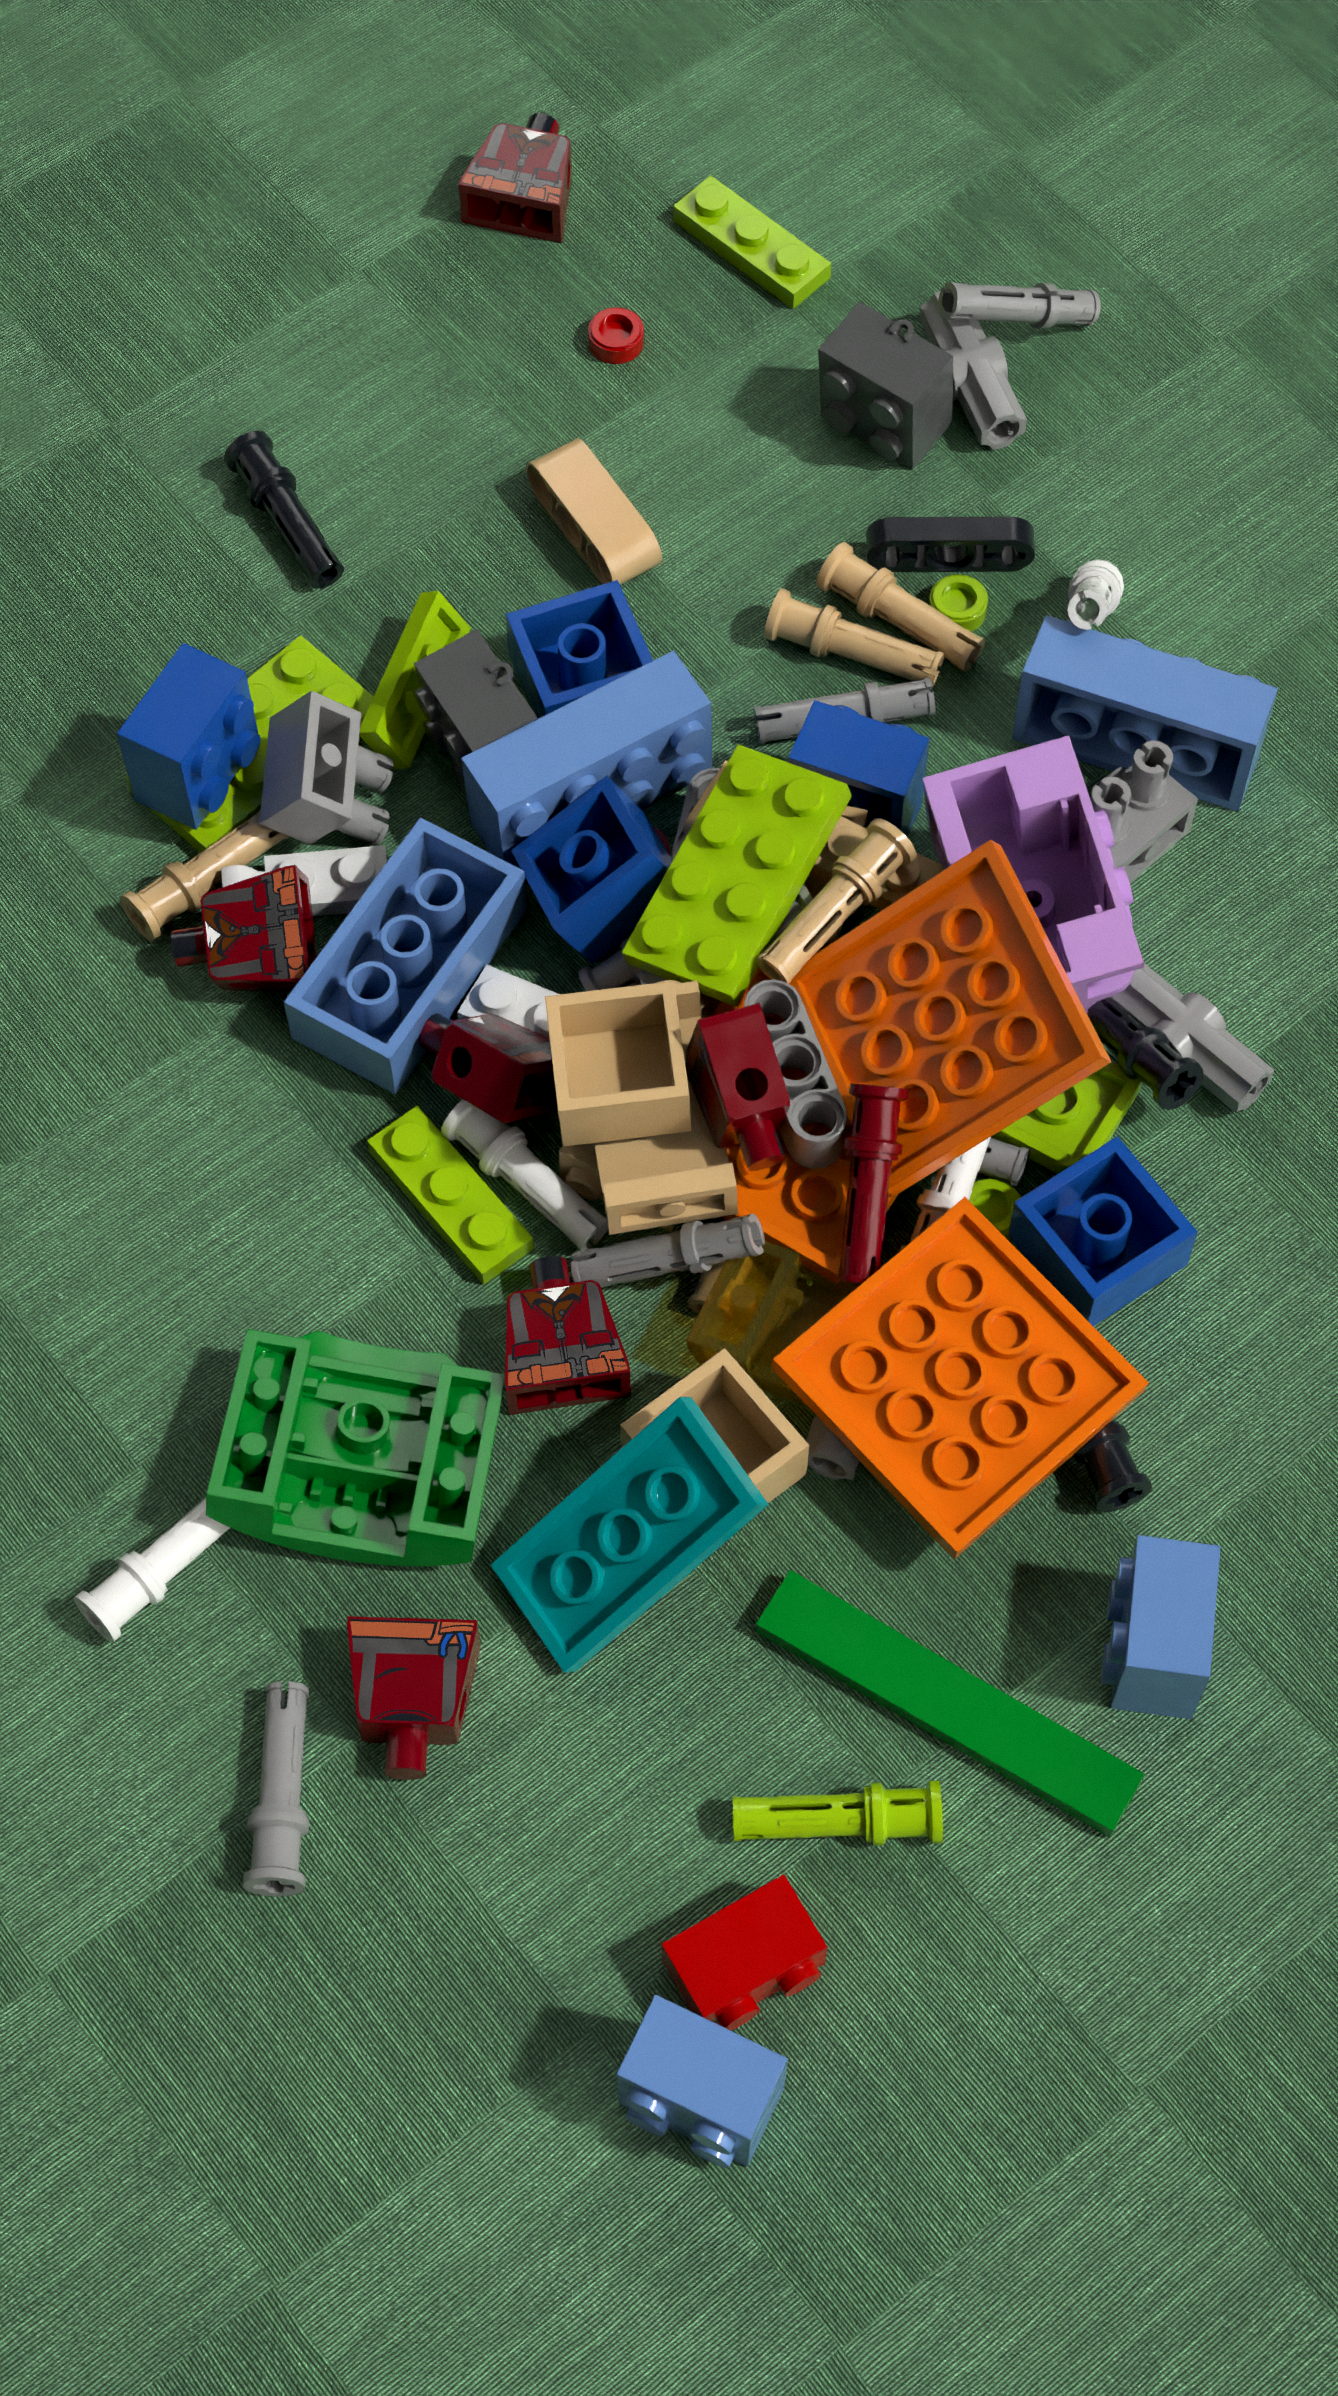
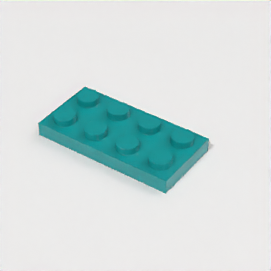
M679 1397L491 1564V1567L564 1673L576 1672L769 1504L693 1398Z

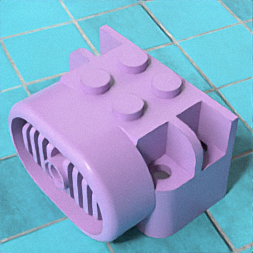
M1069 735L922 778L928 825L939 864L943 865V870L990 839L1001 845L1086 1013L1098 1000L1101 1002L1102 999L1112 997L1124 991L1132 982L1135 970L1144 968V961L1132 928V916L1128 905L1133 903L1132 890L1124 867L1114 868L1110 848L1114 847L1115 843L1108 816L1105 810L1094 812Z

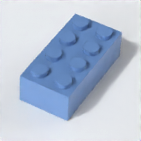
M1046 615L1022 671L1012 739L1033 746L1069 735L1078 761L1110 771H1115L1119 767H1124L1127 770L1133 764V757L1138 748L1141 750L1142 745L1147 741H1160L1172 750L1174 756L1171 769L1169 770L1171 777L1198 799L1239 812L1261 753L1278 688L1261 683L1258 679L1251 676L1235 675L1204 665L1191 657H1178L1146 647L1134 639H1121L1092 629H1080L1071 620L1064 621Z
M673 650L462 757L471 825L492 855L520 869L511 850L605 776H608L643 811L657 797L677 787H688L692 777L698 772L712 768V711L710 700Z
M420 817L284 1001L291 1039L396 1095L427 1051V1049L420 1045V1034L426 1021L435 1013H439L449 1019L477 981L486 964L490 963L527 911L525 871Z

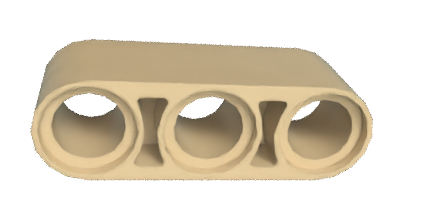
M577 438L526 464L527 478L535 496L601 584L618 580L621 585L662 563L661 549L653 531L581 439Z

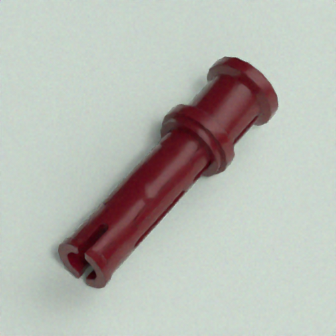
M850 1083L849 1094L855 1097L851 1136L845 1138L843 1143V1149H846V1156H851L850 1180L846 1200L842 1255L840 1257L837 1280L863 1283L881 1268V1251L884 1240L892 1160L898 1161V1154L902 1155L903 1147L902 1144L897 1142L900 1103L908 1099L909 1089Z

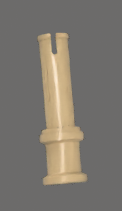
M842 542L833 549L820 569L816 581L817 587L825 592L831 589L856 604L857 612L862 616L873 618L878 615L929 649L945 653L944 657L964 672L971 668L970 662L975 663L984 648L985 639L963 628L949 617L897 585V578L894 577L893 572L885 567L877 570L853 554V547L849 544Z
M780 588L774 598L764 628V638L771 641L780 637L809 647L811 655L820 657L821 655L827 656L829 652L912 681L929 677L932 688L940 672L937 670L938 666H942L945 654L841 619V612L837 611L836 607L827 604L821 609L791 598L790 591Z
M259 811L184 864L177 861L166 864L161 869L162 875L137 893L127 891L121 895L120 902L123 910L138 932L147 940L153 942L160 937V929L186 910L194 913L201 908V896L222 882L221 868L232 865L246 866L290 836L259 824Z
M881 818L874 819L867 827L868 836L848 857L840 856L834 862L831 871L832 879L786 927L783 933L757 957L756 962L759 968L768 978L784 981L789 984L807 961L829 940L854 910L860 905L875 903L882 894L881 886L900 865L908 866L917 855L913 844L896 826Z

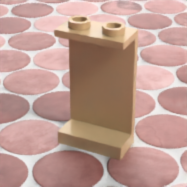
M675 980L657 982L674 981L685 1056L697 1020L701 1019L698 980L685 983ZM688 1076L692 1131L594 1143L609 1235L738 1214L737 1185L733 1164L728 1161L726 1147L717 1148Z

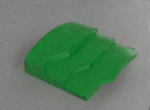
M247 1329L206 1493V1516L227 1527L260 1540L333 1559L390 1566H442L472 1562L505 1385V1374L458 1366L446 1353L381 1347L333 1336L318 1330L298 1338Z

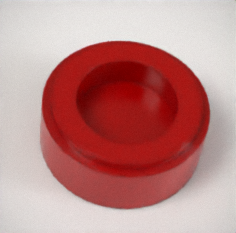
M620 307L607 308L593 316L588 326L589 348L597 359L605 363L623 364L632 361L641 353L644 347V325L642 320L633 311Z

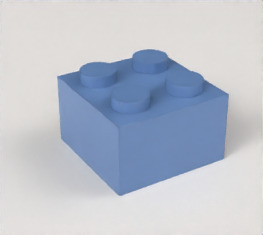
M1138 1535L1130 1558L1119 1556L1115 1580H1111L1107 1604V1620L1113 1621L1110 1642L1109 1644L1106 1643L1104 1647L1101 1668V1684L1112 1686L1111 1709L1192 1720L1211 1674L1221 1546Z
M655 1994L616 2074L619 2104L628 2108L625 2117L636 2126L658 2136H664L667 2128L693 2140L690 2150L715 2165L729 2168L732 2160L748 2167L784 2090L788 2058Z

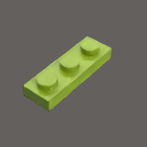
M711 175L673 205V221L792 309L796 308L831 278V262Z
M438 590L420 593L360 726L359 736L375 753H380L393 759L394 767L391 770L410 767L425 733L423 722L427 718L420 709L413 691L421 687L414 663L463 637L471 630V627Z
M418 1105L367 1140L369 1152L483 1285L534 1249L533 1237L447 1138L441 1134L440 1130Z

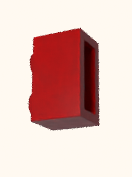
M784 1874L661 1944L662 1962L690 2011L730 2031L754 2018L760 2012L757 2003L779 1990L783 1992L785 1997H789L817 1981L821 1977L818 1968L825 1964L828 1948Z

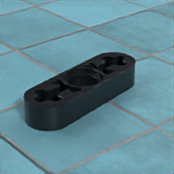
M888 517L873 522L866 530L867 562L877 570L885 567L891 572H1012L1027 567L1034 560V530L1028 521L1019 517ZM949 542L962 543L961 545L952 547L938 546L940 544Z

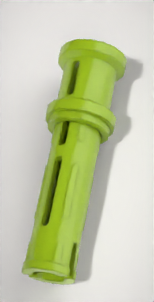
M929 1780L926 1788L884 1789L881 1782L870 1783V1786L863 1787L864 1793L776 1797L733 1796L734 1842L756 1839L865 1836L866 1842H873V1846L884 1845L887 1838L929 1837L932 1844L943 1843L940 1780Z

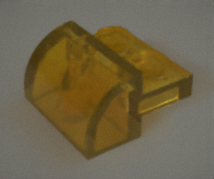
M765 1241V1245H762L764 1251L761 1255L725 1261L686 1338V1343L690 1353L700 1365L725 1348L760 1389L806 1405L771 1368L773 1358L859 1287V1285L847 1281H839L837 1283L803 1266L798 1252Z

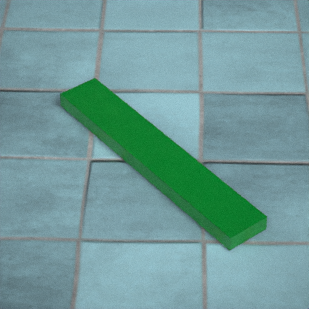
M789 1570L756 1623L755 1632L1109 1838L1112 1836L1145 1777V1773L792 1570Z

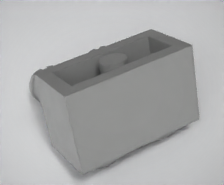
M310 691L270 717L259 824L309 845L333 830L353 836L370 846H377L383 841L389 827L388 824L384 823L389 820L388 811L354 799L355 783L374 793H382L392 780L393 772L389 769L394 767V762L388 756L372 752L358 745L361 712L314 691Z
M1151 740L1144 743L1141 750L1138 748L1135 751L1133 764L1127 770L1124 767L1117 768L1108 777L1102 779L1099 786L1095 785L1091 792L1090 800L1094 812L1105 810L1111 825L1115 846L1110 848L1114 868L1123 866L1129 883H1132L1190 832L1198 802L1196 796L1169 775L1174 756L1172 750L1160 741Z

